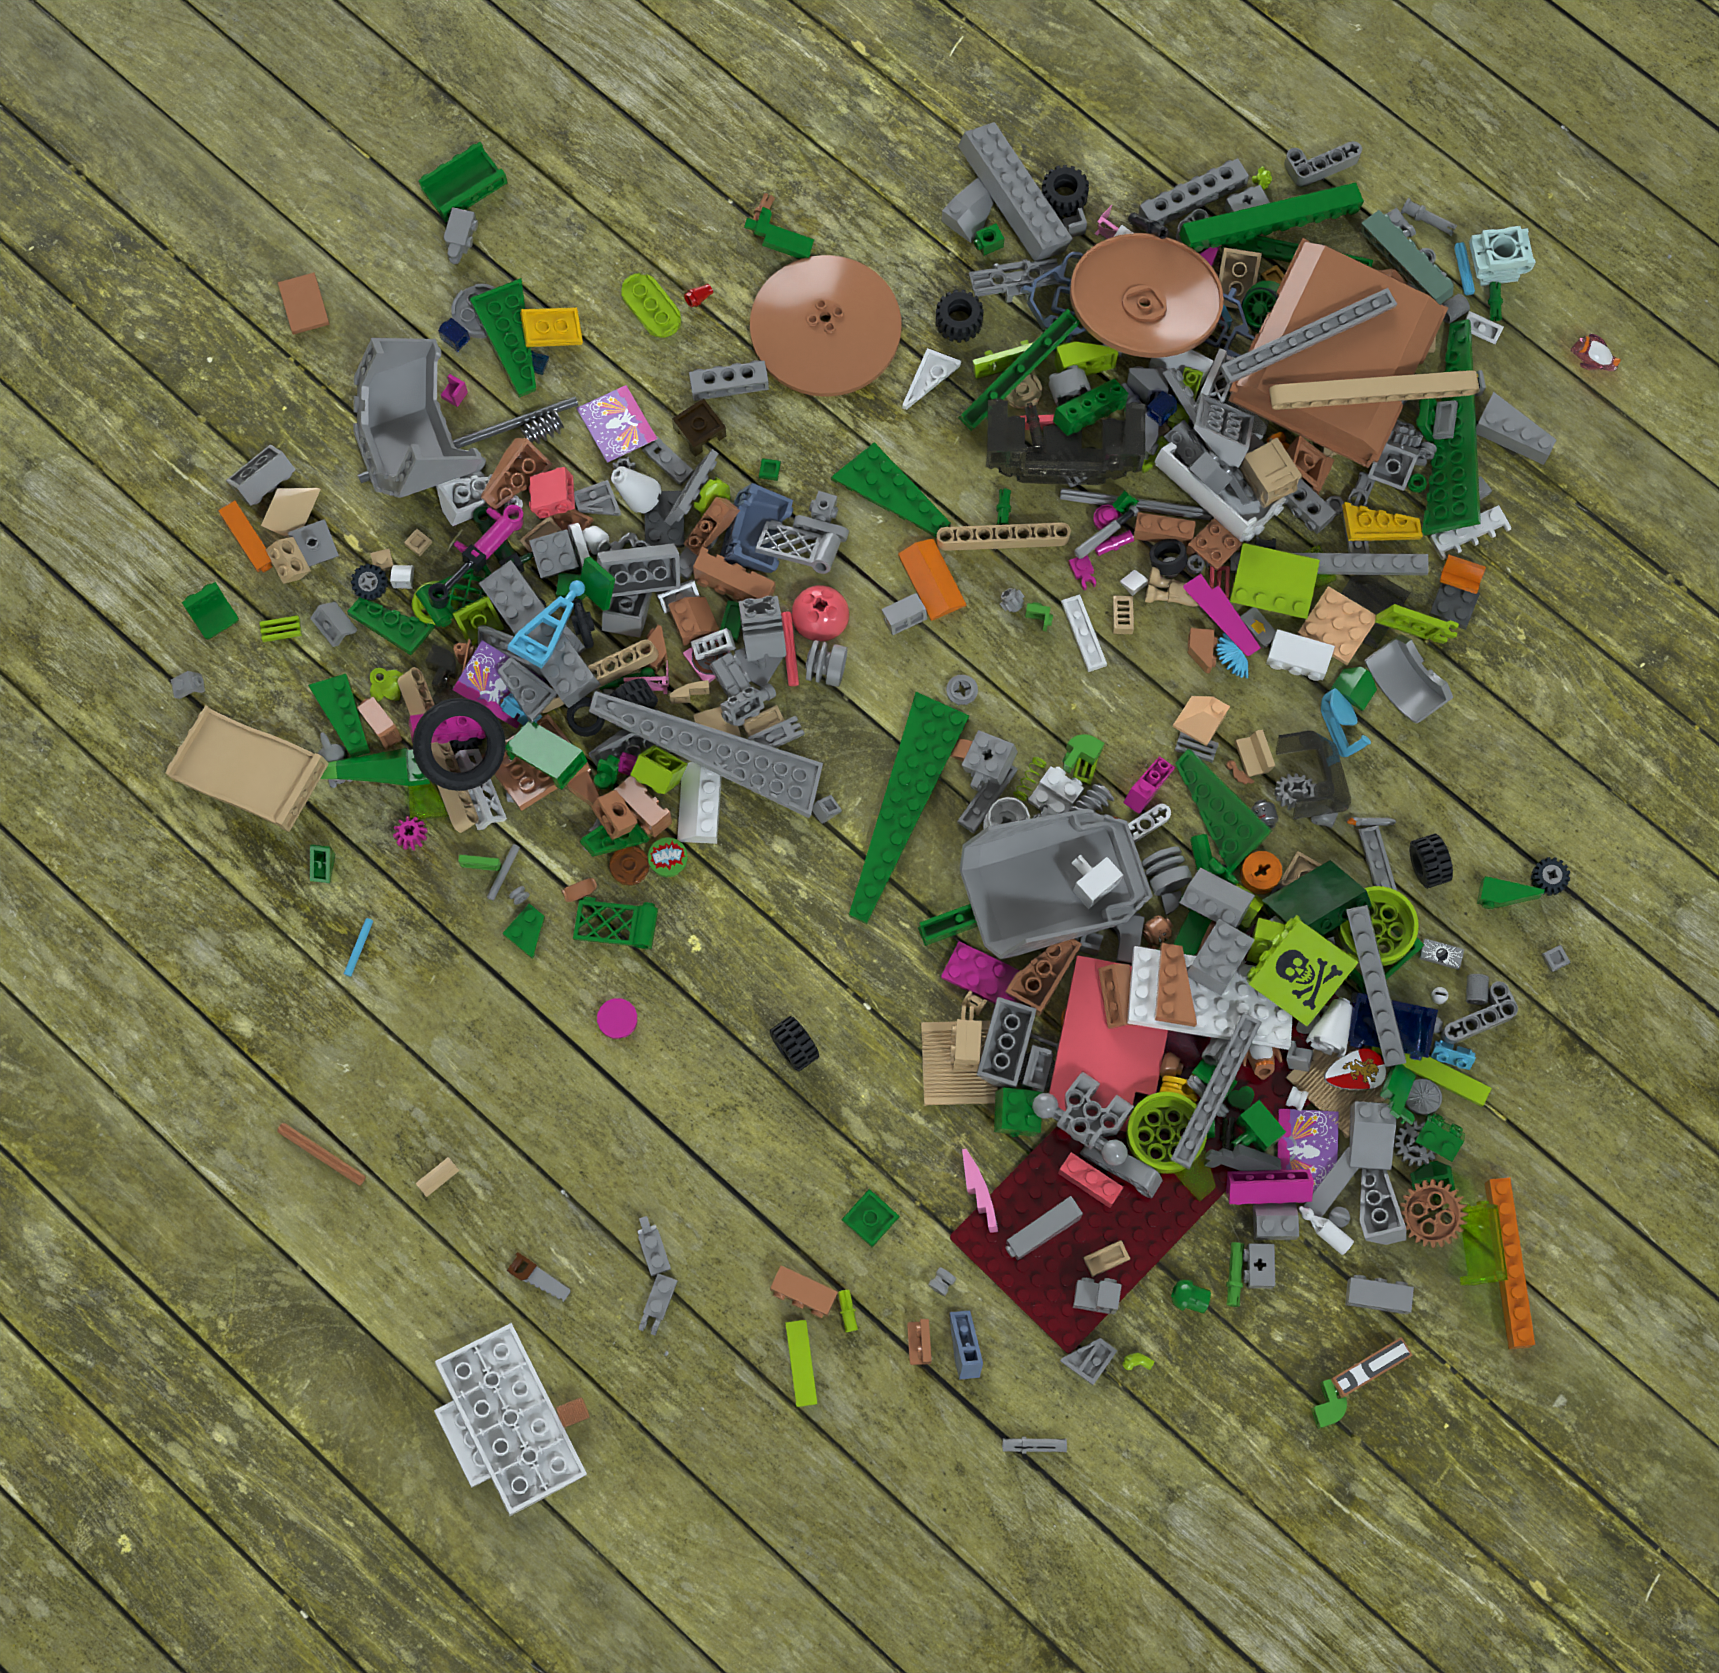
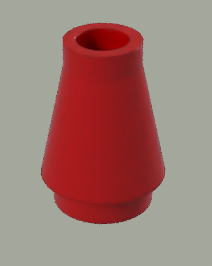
M709 284L687 290V293L684 294L685 301L691 308L698 307L706 298L713 294V289Z

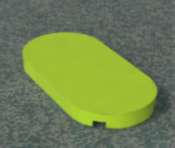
M641 273L632 274L624 280L621 290L622 299L651 335L659 338L675 334L681 325V314L678 307L652 276Z

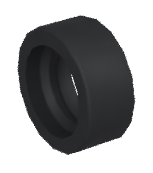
M1165 539L1157 542L1149 553L1151 565L1160 570V575L1170 576L1177 574L1186 567L1188 562L1185 545L1176 539ZM1167 553L1179 554L1172 561L1163 562L1158 560L1160 556Z
M583 697L567 709L566 717L570 729L575 734L583 737L597 734L601 731L605 719L597 716V721L590 727H580L575 723V712L579 708L590 707L592 701L590 697Z

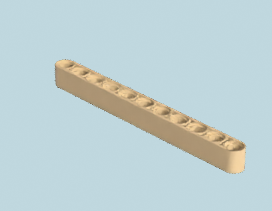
M1476 371L1274 385L1269 388L1271 405L1275 410L1469 396L1480 391Z

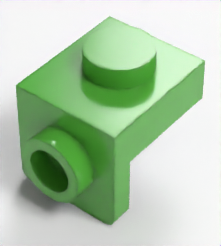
M1037 602L1027 603L1026 618L1044 620L1043 631H1047V626L1052 625L1053 614H1050L1051 607L1043 606Z

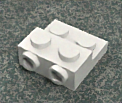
M1051 766L1028 799V803L1038 809L1043 803H1046L1057 814L1069 812L1070 808L1074 806L1083 793L1084 788L1080 780L1074 777L1070 779L1065 776L1066 772L1063 769Z

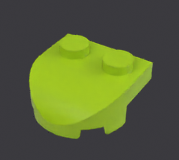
M715 477L714 480L710 479L699 493L701 497L698 501L694 502V508L700 511V517L702 518L716 497L730 500L729 485L718 477Z

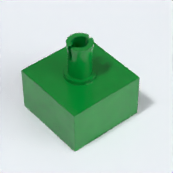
M1258 1100L1236 1120L1235 1123L1243 1134L1232 1141L1231 1145L1234 1148L1241 1143V1145L1247 1147L1252 1143L1258 1151L1264 1153L1281 1140L1286 1131L1262 1102Z

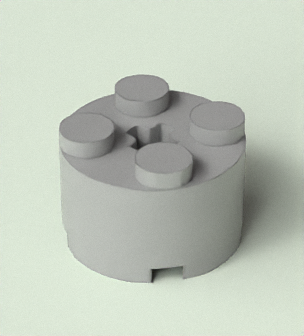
M1072 365L1066 371L1049 376L1050 381L1048 385L1057 407L1091 390L1084 370L1078 368L1077 365Z

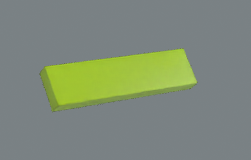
M806 1320L785 1322L796 1406L798 1408L818 1405Z

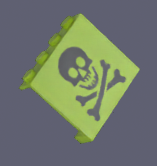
M1296 915L1294 919L1291 918L1286 923L1284 932L1274 938L1272 941L1273 946L1269 951L1266 950L1262 953L1256 967L1253 966L1248 971L1246 980L1248 985L1308 1027L1355 968L1358 961L1351 953L1347 954L1303 923L1300 917Z

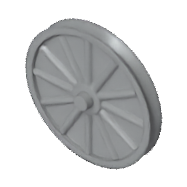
M1427 1079L1414 1080L1406 1105L1416 1114H1432L1441 1105L1442 1093L1434 1082Z

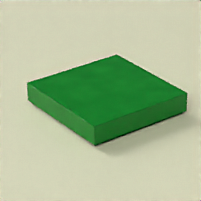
M589 556L584 559L580 581L585 586L584 594L605 611L610 607L615 578Z
M868 1189L841 1221L873 1248L900 1216Z

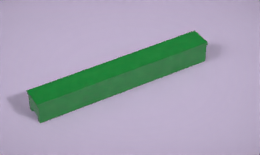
M1069 309L1065 310L958 419L970 431L975 429L1080 324V321L1070 313Z
M971 904L919 922L918 930L924 945L927 946L978 927Z

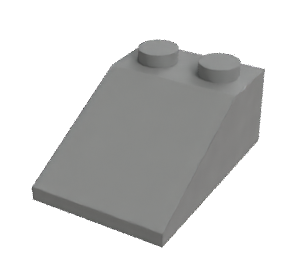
M652 592L612 597L609 609L603 611L602 631L640 638L645 625Z
M1355 1101L1350 1106L1349 1167L1391 1170L1396 1118L1389 1113L1391 1109L1387 1107V1103Z

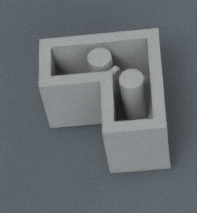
M1205 451L1188 469L1218 495L1233 479L1230 476L1232 472L1224 465L1222 468L1219 466L1220 464L1217 462L1219 458L1211 451L1207 453Z
M1082 1278V1281L1078 1280L1076 1282L1073 1308L1114 1315L1118 1310L1121 1284H1117V1280L1105 1278L1104 1281L1094 1283V1279Z

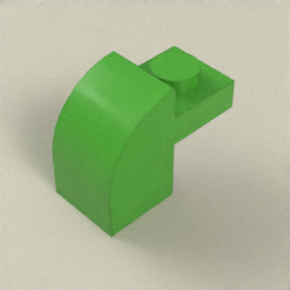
M1086 734L1073 737L1067 743L1066 750L1069 752L1065 754L1062 760L1064 763L1063 770L1070 774L1079 758L1094 765L1103 751L1105 743Z
M1331 1379L1320 1383L1326 1403L1311 1408L1317 1429L1338 1422L1344 1416L1347 1409L1346 1397L1337 1398L1339 1392Z

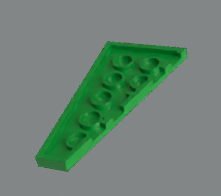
M522 278L474 296L469 300L518 398L536 391L531 347H526L520 314L521 309H525Z
M875 442L831 476V480L835 483L838 482L846 486V489L857 492L868 501L899 515V518L910 521L916 527L934 537H937L939 529L951 526V522Z
M1187 749L1175 764L1184 783L1192 794L1191 797L1194 803H1196L1212 839L1219 849L1221 858L1224 859L1227 869L1233 874L1245 859L1267 838L1272 830L1191 749Z

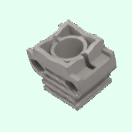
M765 596L759 599L748 598L744 601H739L747 662L759 660L767 653L768 657H785L786 646L778 596Z

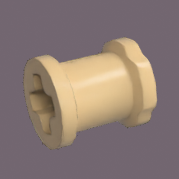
M969 990L961 1006H966L969 1009L970 1006H974V1012L979 1016L988 1000L980 999Z

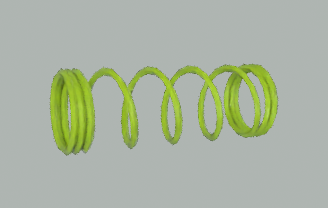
M1033 757V763L1029 764V768L1031 770L1025 771V776L1027 778H1022L1020 780L1023 786H1017L1016 789L1018 787H1024L1029 791H1032V789L1026 787L1022 783L1023 779H1027L1036 784L1034 780H1031L1026 775V772H1033L1036 775L1041 776L1039 773L1033 771L1030 765L1035 764L1040 768H1045L1047 763L1039 757ZM1018 789L1013 792L1016 798L1027 801L1028 796Z

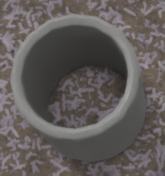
M1457 294L1441 304L1448 307L1443 319L1446 323L1453 322L1470 310V305L1462 294Z
M1483 974L1468 975L1465 1001L1476 1005L1488 1003L1489 977Z

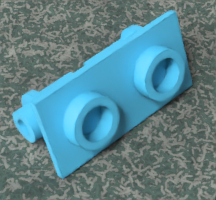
M510 693L503 699L504 701L500 707L503 708V712L512 718H515L517 713L520 714L517 721L524 726L529 719ZM540 714L533 722L536 723L540 720L542 715Z
M1442 1040L1435 1041L1431 1058L1461 1069H1471L1476 1059L1475 1053L1471 1049L1457 1046L1456 1051H1454V1044Z

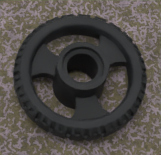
M577 598L572 601L574 603L575 616H571L576 636L581 634L584 647L589 649L594 646L591 631H595L590 611L585 613L582 600Z

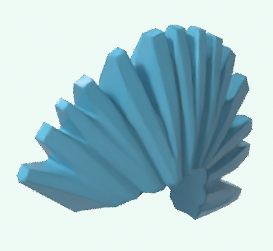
M1224 632V638L1220 637L1218 639L1221 644H1217L1218 648L1216 649L1219 652L1217 655L1221 656L1219 660H1223L1221 662L1222 665L1229 662L1226 669L1229 670L1232 667V674L1235 673L1236 676L1239 675L1241 678L1243 676L1248 678V660Z

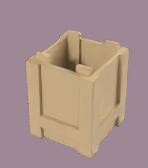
M1270 438L1269 443L1246 453L1240 468L1244 479L1263 508L1296 492L1299 479L1302 476L1278 438Z

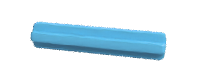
M1464 242L1456 243L1454 249L1463 291L1466 296L1473 295L1475 288Z

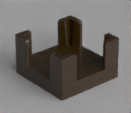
M704 398L672 418L673 429L678 435L681 433L689 443L690 451L695 457L703 452L702 445L717 436L720 441L727 436L725 425Z

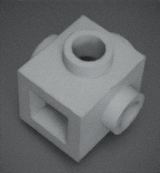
M818 491L816 499L811 501L809 507L811 518L831 523L832 518L835 519L838 512V507H836L837 496Z

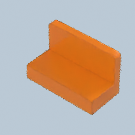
M1448 554L1442 569L1440 582L1477 594L1486 567Z

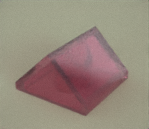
M1168 1030L1165 1048L1168 1052H1172L1181 1059L1180 1063L1184 1064V1070L1202 1058V1054L1207 1045H1209L1210 1040L1207 1036Z

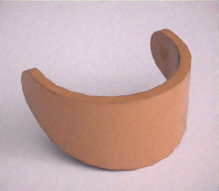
M589 878L562 889L561 892L566 902H573L594 892L597 884L594 878Z

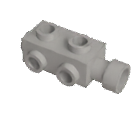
M769 683L760 687V690L751 686L745 688L739 694L728 698L727 701L720 704L722 718L725 722L734 726L743 725L746 718L755 717L760 714V710L765 708L763 703L765 700L769 701L776 697L775 689Z

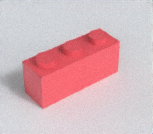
M1072 1152L1058 1172L1059 1175L1109 1208H1111L1123 1189V1186Z

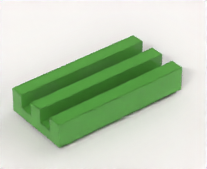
M459 854L458 862L462 868L500 871L502 864L498 858Z

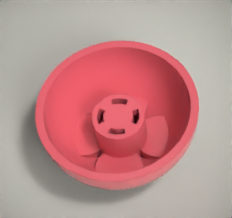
M825 585L812 586L802 591L795 599L791 612L792 622L796 630L803 637L812 641H828L839 636L846 628L849 621L848 604L842 594L834 588Z

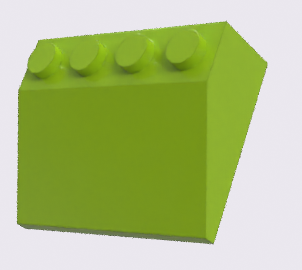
M1243 543L1229 600L1232 603L1307 619L1320 560Z

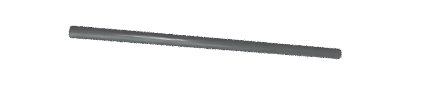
M574 396L452 441L454 446L459 449L520 427L526 423H531L532 420L536 421L539 417L545 418V414L552 415L553 410L558 413L578 406V402ZM368 471L358 474L361 484L371 480Z

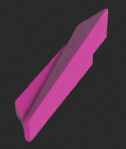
M1202 574L1183 585L1186 592L1246 656H1250L1261 648L1219 585L1211 589Z

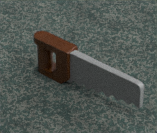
M519 1252L515 1254L516 1258L507 1269V1272L520 1281L530 1282L531 1285L535 1284L536 1288L540 1287L542 1291L545 1290L547 1294L551 1293L552 1296L562 1299L563 1302L566 1300L571 1292L569 1288L538 1268L535 1263ZM523 1261L528 1264L523 1272L516 1273Z

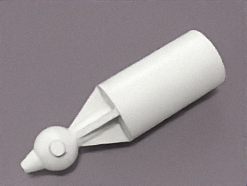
M1299 1207L1303 1219L1310 1220L1316 1234L1336 1251L1343 1255L1350 1249L1354 1240L1329 1219L1315 1216L1311 1208Z

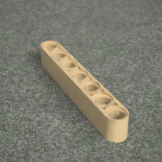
M1062 522L943 527L937 532L936 545L943 551L1064 546L1069 542L1071 529L1068 524ZM1063 532L1066 534V536L1060 537L1057 535V533ZM1022 533L1027 535V537L1020 538L1018 535ZM1044 533L1047 536L1042 538L1039 537L1037 534ZM1005 534L1008 538L1001 539L999 535ZM986 535L988 539L982 540L979 536ZM945 536L948 537L950 540L942 541L940 538ZM967 536L969 539L964 541L960 537Z
M642 640L588 667L593 674H598L596 679L601 685L597 688H600L654 662L658 658V650L651 641ZM651 648L648 654H644L646 649ZM629 657H633V660L631 662L626 663V660ZM612 665H615L614 670L608 671ZM559 696L555 697L541 713H547L565 703Z

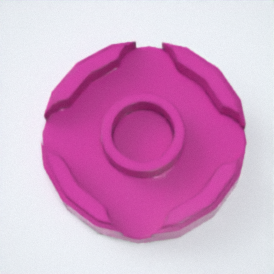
M622 998L606 1001L597 1013V1023L600 1031L612 1039L628 1037L635 1030L638 1023L635 1007L629 1001Z

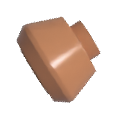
M1172 1052L1164 1055L1160 1069L1162 1079L1163 1076H1181L1184 1064L1180 1063L1181 1059Z

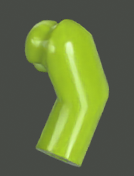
M1137 1352L1127 1355L1122 1365L1126 1370H1132L1133 1366L1137 1365L1151 1370L1155 1361Z

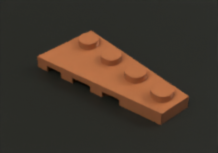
M1162 943L1160 946L1155 1020L1195 1027L1197 1021L1183 947Z

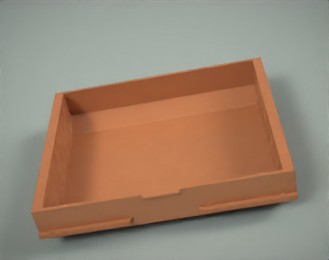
M1302 238L1276 292L1278 298L1271 312L1267 314L1259 334H1256L1248 352L1386 288L1391 292L1397 305L1391 310L1233 382L1229 390L1232 394L1228 401L1369 468L1373 461L1378 462L1404 406L1401 403L1402 401L1275 410L1271 405L1269 388L1279 384L1414 375L1418 365L1423 364L1448 307L1439 305L1431 296L1325 245L1309 243V240Z

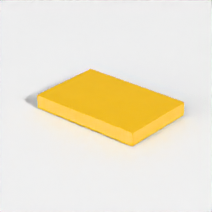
M577 308L521 309L520 314L526 347L582 345L583 339Z

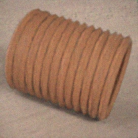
M582 1397L556 1407L564 1428L590 1418Z

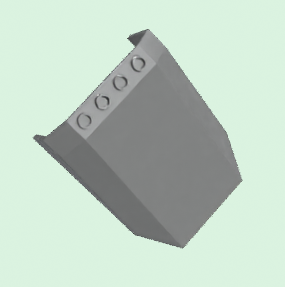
M1088 808L988 826L964 843L962 847L960 873L984 946L1000 959L1018 956L1124 924L1153 896L1127 821L1119 818L1115 819L1107 814L1100 815ZM1079 855H1082L1092 868L1108 857L1123 874L1120 883L1090 909L1073 892L1076 882L1083 877L1078 869L1072 865V862Z

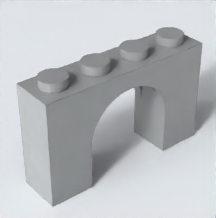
M1134 913L1126 923L1111 927L1116 932L1119 942L1116 963L1132 966L1134 946L1140 947L1144 917L1138 913Z

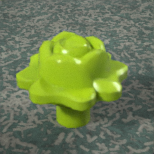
M1263 166L1258 169L1257 176L1252 177V182L1261 185L1263 190L1268 188L1272 181L1271 172L1265 170Z

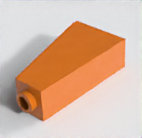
M233 501L218 510L220 517L257 573L260 571L264 573L273 567L271 564L273 563L266 552V547L237 502Z

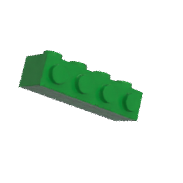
M1112 379L1057 407L1053 422L1067 436L1074 432L1077 433L1082 428L1093 425L1097 420L1103 417L1106 418L1111 413L1123 409L1127 404L1126 401L1129 393L1115 379Z

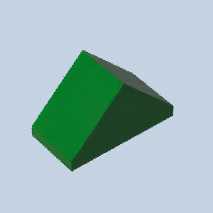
M310 845V881L330 884L336 856L331 847Z

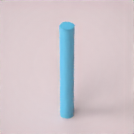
M369 918L365 919L344 971L346 976H352L373 923V920Z

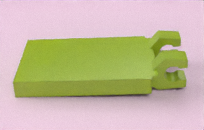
M1396 604L1380 612L1375 618V622L1426 640L1430 638L1432 641L1442 644L1446 643L1448 638L1453 639L1457 637V633L1451 632L1449 627L1455 630L1459 626L1458 623L1452 620L1446 622Z

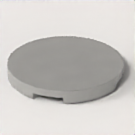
M475 284V286L463 291L461 290L456 295L452 303L451 313L454 324L463 334L473 338H487L469 300L495 287L487 284Z

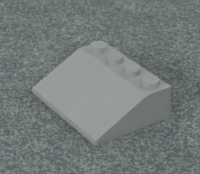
M1201 393L1193 428L1225 464L1239 468L1249 449L1254 416Z

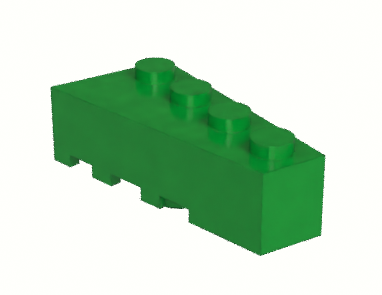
M347 674L309 684L311 692L350 756L354 758L370 753L371 750Z

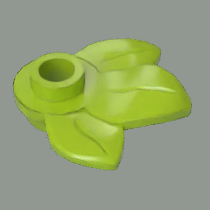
M374 669L369 677L372 684L370 688L371 697H374L377 702H380L383 697L399 701L401 692L398 678L403 674L397 670ZM381 674L383 676V680H377L376 675Z

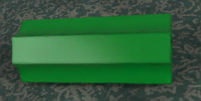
M1207 834L1195 835L1191 837L1190 842L1198 872L1200 868L1204 870L1208 868L1212 854Z

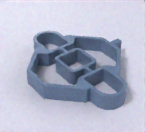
M1080 252L1068 254L1063 259L1061 265L1036 278L1031 283V287L1024 285L1021 288L1020 293L1029 295L1027 304L1042 330H1046L1058 317L1050 315L1045 319L1043 318L1033 301L1036 284L1050 275H1053L1057 282L1067 284V287L1059 286L1055 290L1051 305V311L1061 315L1066 309L1057 307L1059 294L1062 292L1070 295L1071 279L1064 277L1067 260L1069 258L1080 260L1084 254ZM1074 310L1070 311L1073 316L1076 315ZM1077 326L1066 337L1065 342L1070 343L1071 338L1076 337L1086 331L1084 327L1080 329Z
M1232 287L1228 295L1223 293V298L1238 306L1243 324L1236 326L1229 337L1226 335L1228 331L1227 323L1219 320L1218 324L1223 326L1224 329L1218 341L1213 342L1206 339L1204 343L1218 348L1222 341L1226 340L1227 343L1223 350L1227 351L1228 356L1237 358L1241 355L1229 350L1236 334L1251 341L1255 337L1249 334L1240 301L1234 299L1237 290Z

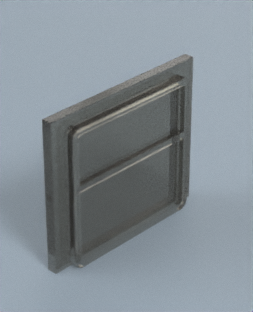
M1352 575L1341 594L1377 615L1394 604L1403 606L1411 592L1381 575ZM1375 622L1363 643L1376 650L1390 627Z

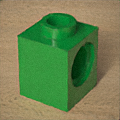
M997 223L977 231L974 244L976 249L980 250L983 256L1004 248L1005 238Z

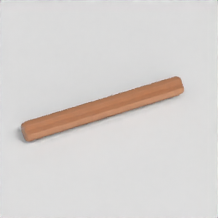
M282 1123L277 1130L279 1134L357 1185L361 1186L365 1181L366 1177L362 1173L287 1124Z

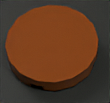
M636 846L617 850L610 858L611 874L622 885L632 886L639 884L649 873L648 857L642 849Z

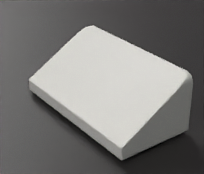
M1469 311L1465 320L1469 319L1471 322V334L1496 344L1504 326Z
M694 580L681 583L680 589L656 593L664 613L669 612L668 604L685 597H700Z

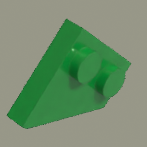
M529 903L502 934L533 959L545 916Z

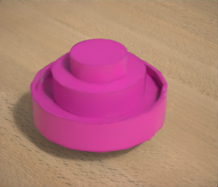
M1102 505L1095 511L1093 523L1096 529L1100 531L1122 515L1112 505Z

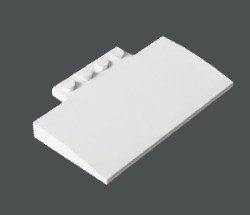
M512 1323L435 1361L439 1374L453 1401L434 1410L471 1488L491 1478L509 1516H512L587 1475Z

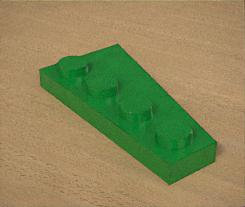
M360 597L347 611L350 617L410 656L435 628L434 624L423 623L419 621V618L400 614L399 611L394 609L391 611L383 608L380 604Z

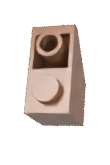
M659 624L655 629L652 628L647 635V640L651 641L658 650V658L645 667H651L655 674L658 673L668 659L662 626ZM651 648L646 649L644 654H648Z
M1191 628L1188 635L1187 653L1205 673H1210L1212 667L1216 665V655H1213V649L1217 647V637H1214V630Z

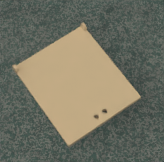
M982 1021L980 1059L991 1021ZM921 1022L924 1106L995 1103V1093L998 1091L997 1086L977 1076V1072L953 1070L954 1064H950L951 1045L955 1046V1044H951L952 1026H956L957 1022Z
M1349 1038L1347 1051L1344 1056L1360 1049ZM1313 1049V1061L1311 1062L1309 1072L1294 1069L1286 1078L1299 1091L1309 1092L1307 1099L1320 1111L1339 1112V1118L1335 1124L1338 1123V1128L1348 1138L1350 1137V1106L1355 1101L1382 1103L1385 1099L1380 1096V1093L1388 1075H1385V1080L1381 1085L1373 1089L1347 1090L1333 1087L1325 1082L1324 1074L1334 1062L1342 1057H1337L1338 1053L1335 1052L1332 1055L1322 1053V1051Z

